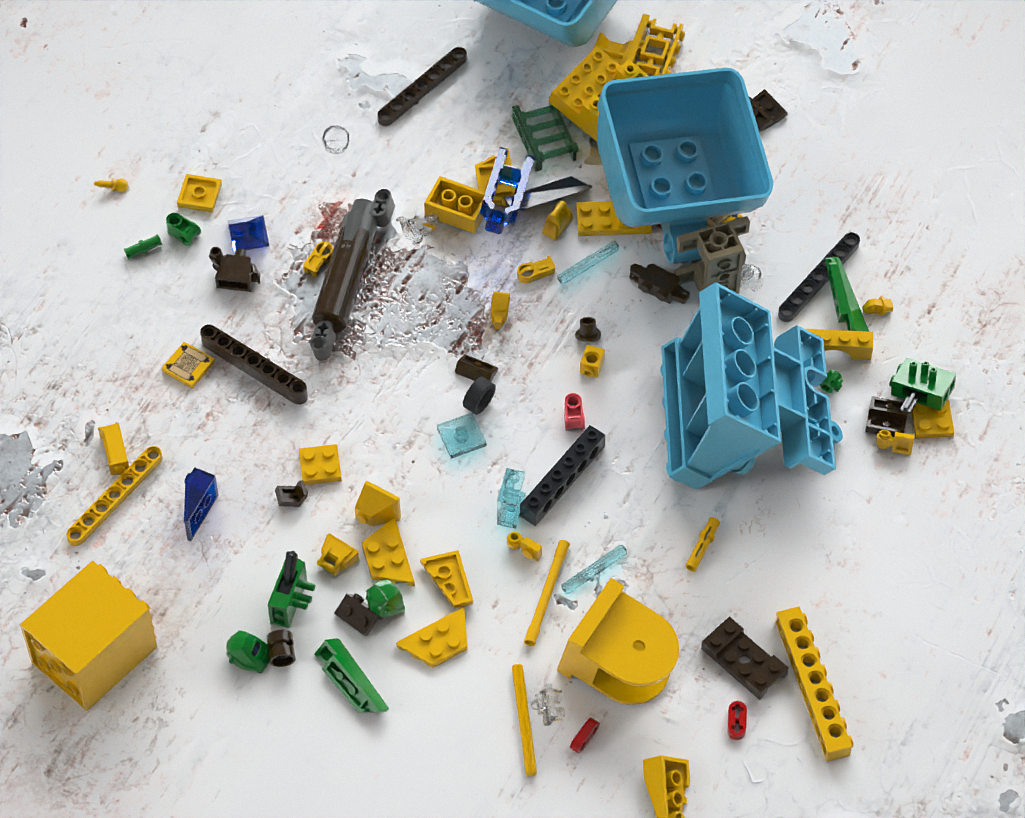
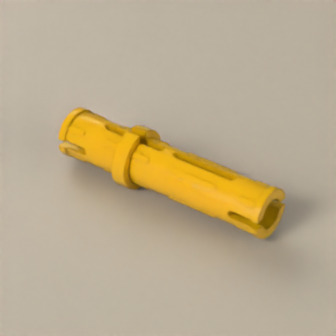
M710 517L704 530L700 532V538L688 562L685 564L689 571H697L709 544L714 541V534L720 525L718 519Z

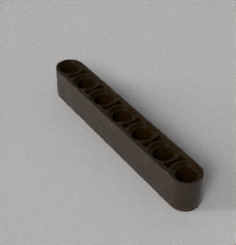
M207 324L200 329L201 342L206 349L294 404L300 405L307 401V386L304 381L214 325Z

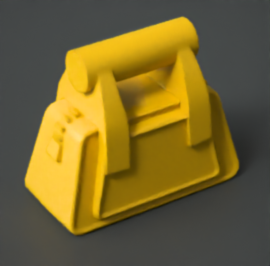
M560 201V203L556 204L552 213L545 219L542 234L555 241L573 219V214L567 208L565 201Z
M493 291L490 319L496 330H500L507 320L510 293Z
M327 534L321 549L322 555L316 564L337 576L340 571L349 568L359 561V553L357 549L332 534Z

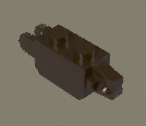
M638 264L630 265L631 272L629 278L638 284V288L642 292L649 293L657 297L658 300L665 301L668 304H671L672 301L685 304L689 299L690 292L680 286L679 276L655 264H648L647 267Z

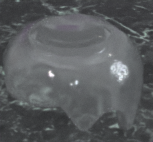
M338 125L329 126L323 133V147L332 154L343 153L349 145V132L344 127Z
M754 264L742 265L740 288L743 291L746 289H751L753 292L757 291L764 282L760 268Z

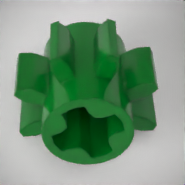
M829 370L827 378L820 384L821 389L827 393H832L834 390L838 392L843 382L841 374L836 370Z

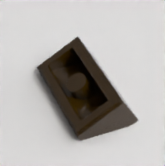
M466 354L457 361L455 368L456 374L473 381L479 377H484L492 382L498 371V367Z

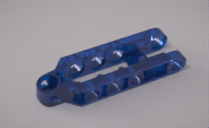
M504 147L499 148L480 209V214L486 220L485 230L496 234H502L504 226L516 222L535 156L526 155L522 169L505 165L509 150ZM499 182L516 187L511 205L506 207L504 212L494 209L493 199Z

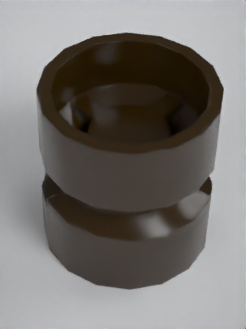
M275 630L267 635V646L270 649L268 653L269 662L272 666L285 667L295 662V649L293 648L294 642L291 631Z

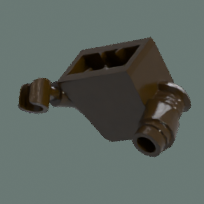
M219 247L211 248L209 258L213 263L212 267L217 271L215 275L216 288L251 292L252 282L260 284L261 275L256 265L251 262V258L246 256L245 250L236 249L235 255H223Z

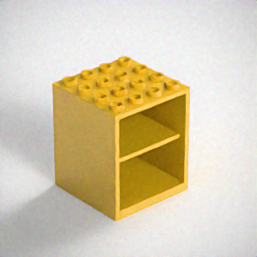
M93 560L20 624L31 663L86 711L157 648V637L154 633L150 606L144 600L140 601L137 599L135 593L130 588H124L116 576H110L103 565H97Z

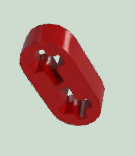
M734 701L728 708L727 733L731 739L740 740L746 733L747 708L743 702ZM735 708H739V717H735ZM735 724H739V733H735Z
M590 717L572 740L570 749L580 754L597 732L600 722Z

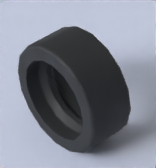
M479 377L466 392L463 399V407L475 415L480 414L492 400L496 385L484 377Z

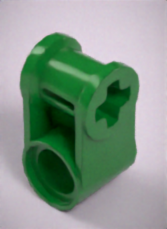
M170 213L166 217L168 234L187 246L191 245L195 236L200 235L202 232L196 223L186 219L179 213Z

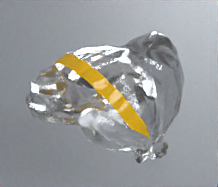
M431 214L424 218L415 216L412 219L399 216L396 221L400 223L404 236L413 243L418 244L425 236L435 230L439 223V217L436 214Z

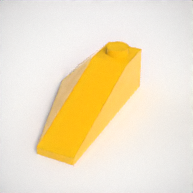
M664 755L644 759V781L657 818H685L682 811L683 805L687 804L685 791L690 785L689 760Z

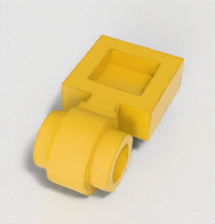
M887 430L879 431L876 437L878 448L887 449L892 446V452L911 455L914 435L895 432L894 437H892L891 433Z
M518 532L508 534L507 546L510 549L516 550L521 548V552L527 558L539 561L542 557L541 545L528 537L523 538Z

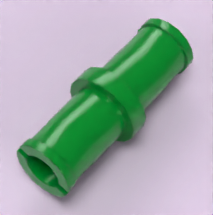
M156 234L144 241L141 239L138 241L139 243L124 248V252H126L125 254L129 260L161 246L162 242L159 235Z

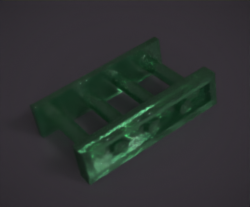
M550 103L549 106L528 112L521 111L519 105L512 106V120L535 172L542 170V162L546 159L567 153L570 154L573 161H576V155L579 152L576 142H573L558 109ZM551 113L554 120L532 126L526 123L527 119ZM555 126L558 127L560 132L539 139L532 136L533 132ZM559 140H564L566 147L544 153L538 150L541 145Z

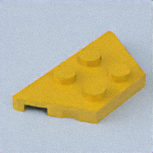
M509 148L504 149L503 153L495 157L493 155L486 161L475 165L478 190L489 193L490 202L506 206L504 197L516 195Z
M393 518L362 542L371 579L378 581L387 579L391 583L399 581L408 583L409 586H414L415 581L396 519Z
M462 607L396 642L397 648L406 650L411 653L412 657L424 661L426 665L432 668L468 650L464 608Z

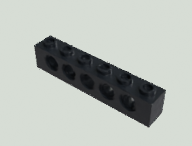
M589 425L521 502L520 517L536 526L603 450L606 435Z

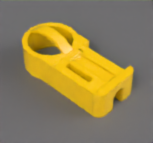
M324 241L315 246V249L303 264L305 273L311 272L312 276L318 277V271L323 264H327L331 259L333 252L332 244ZM325 248L330 250V253L322 255Z
M550 256L535 263L531 261L521 264L517 270L518 280L527 284L555 273V264ZM528 270L533 273L531 276L528 277L521 275L523 272H526Z

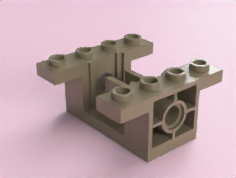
M748 216L735 218L725 223H718L708 228H701L695 232L684 233L677 237L676 248L679 253L697 248L703 260L674 270V274L680 278V285L694 281L700 292L717 282L739 294L742 266H745L746 253L738 236L749 233L750 220Z

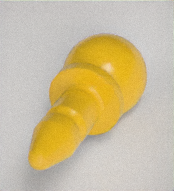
M123 178L94 182L95 186L111 188V191L116 190L120 193L127 191L129 186L128 182Z

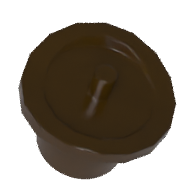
M592 317L580 319V328L576 331L575 338L586 342L599 340L601 338V331L596 327V320Z

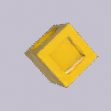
M586 345L580 361V373L588 377L598 378L605 359V349Z

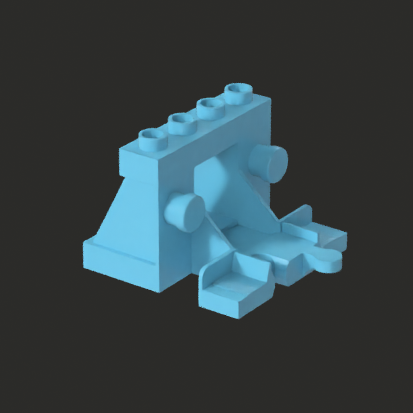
M717 282L700 291V306L682 339L676 337L661 346L662 365L660 371L664 385L662 404L665 409L666 418L664 437L667 441L668 452L666 470L669 477L674 481L681 482L697 490L729 471L739 475L746 474L753 467L756 456L781 443V435L783 459L786 467L793 468L798 464H802L823 475L835 470L834 445L843 439L842 430L836 422L831 421L829 396L813 388L822 384L827 378L823 338L796 325L779 335L775 339L773 347L770 310Z

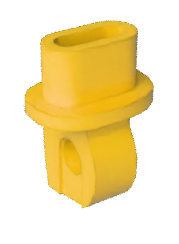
M880 296L878 299L867 300L862 309L864 313L885 315L886 312H893V304L891 299H884L883 296Z

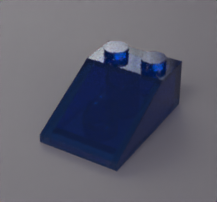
M194 467L191 473L187 474L184 481V524L188 541H192L219 496L216 476Z

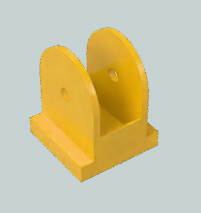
M610 578L569 637L556 671L569 679L574 675L618 703L627 705L643 704L657 697L665 688L670 673L674 669L679 657L678 637L673 627L665 618L624 593L623 589L625 586Z

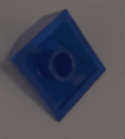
M264 215L227 221L233 252L236 249L250 250L269 246Z

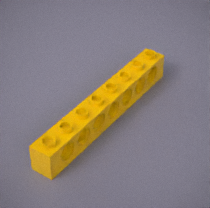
M800 606L778 611L775 623L826 761L850 756L851 749L854 747L853 739L846 732L847 724L845 718L840 716V705L838 700H834L833 686L826 678V667L824 664L821 665L819 660L821 658L818 647L814 646V636L812 631L808 630L806 614L802 613ZM792 629H797L799 632H794ZM799 646H803V647H805L806 649H800V648H798V647H799ZM809 663V664H811L812 666H811V667H808V666H806V665H804V664ZM811 681H817L819 684H813ZM822 698L825 702H820L817 699ZM824 716H829V717H831L832 719H831V720H827V719L824 718ZM830 734H836L839 737L835 738L832 737Z

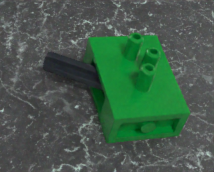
M293 550L286 552L285 561L267 604L270 623L285 628H290L297 608L307 610L308 603L312 602V596L303 594L304 589L314 591L316 587L314 583L307 582L305 562L298 559V554Z

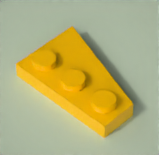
M459 550L420 559L421 565L454 609L473 605L472 594Z

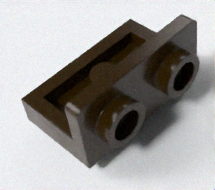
M346 593L334 614L364 636H368L378 619L382 620L383 617L372 612L364 602L365 599L359 594L355 593L352 595Z

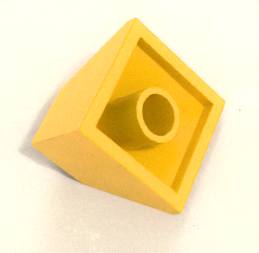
M366 480L355 505V518L360 523L370 526L386 524L393 518L399 521L401 518L400 498Z

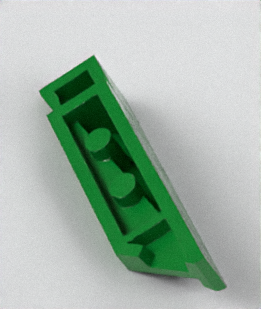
M825 258L838 323L846 322L848 331L869 332L840 258Z
M338 638L325 640L314 654L325 663L322 670L353 707L361 713L387 712L389 707L341 640Z

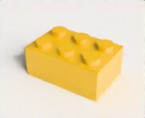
M439 176L424 202L425 216L475 234L490 207V194Z

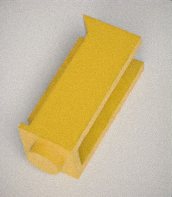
M116 423L98 427L99 437L103 439L111 475H121L129 467L120 425Z

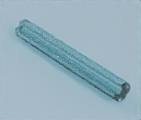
M616 241L610 242L557 276V280L560 284L567 283L617 252L619 244Z
M624 545L617 546L561 585V589L565 594L571 593L627 555V549Z

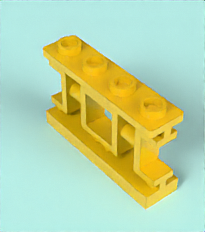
M643 14L625 62L629 59L635 64L640 54V60L647 62V64L637 61L636 65L645 73L654 76L671 74L670 69L671 67L674 68L676 63L675 55L680 52V41H684L685 38L684 24L680 23L679 27H677V24L673 23L670 30L656 26V19L650 20V15ZM648 28H650L649 34L655 35V36H657V37L648 36V35L646 36L647 31H648ZM663 38H667V39H671V40H673V38H674L672 47H670V42H671V41L665 40V39H663ZM648 46L664 49L662 56L648 53ZM654 64L664 66V69H663V71H662V74H661V67L655 66Z

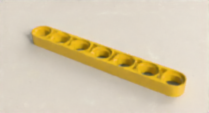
M148 447L67 530V539L71 545H81L161 463L163 457L159 447ZM155 452L159 456L156 459H150L148 457L149 454ZM138 466L146 467L143 472H137L135 469ZM125 479H132L133 483L126 486L123 484V481ZM111 493H120L117 499L110 498ZM104 505L107 507V510L105 512H98L97 508ZM85 520H94V523L92 525H84ZM75 532L81 534L78 539H72L70 536Z

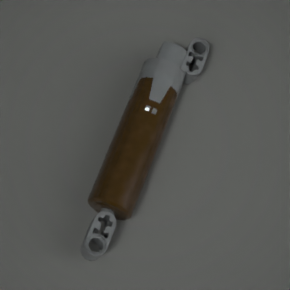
M388 189L377 191L373 201L363 198L354 200L351 211L346 213L343 218L312 315V321L316 327L310 346L315 358L319 361L327 360L330 357L336 340L335 333L344 331L347 326L377 227H385L391 221L395 203Z

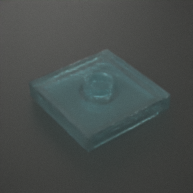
M473 413L437 425L439 435L451 459L487 446V442Z

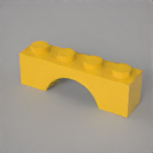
M806 329L823 338L824 351L839 350L850 355L852 359L871 360L873 332Z

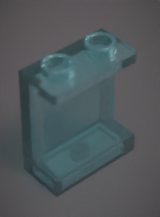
M506 468L497 499V525L516 529L520 517V504L526 495V492L521 491L525 478L524 471Z

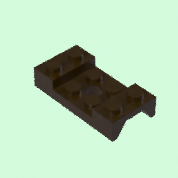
M730 616L702 641L701 649L759 700L763 698L769 687L780 677L785 678L788 675L789 667L775 655L771 657L744 633V628ZM745 656L750 661L748 663H741L739 658Z

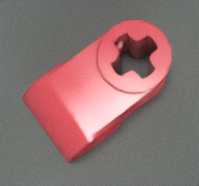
M570 393L565 397L564 403L565 431L574 428L585 430L582 399L580 395Z

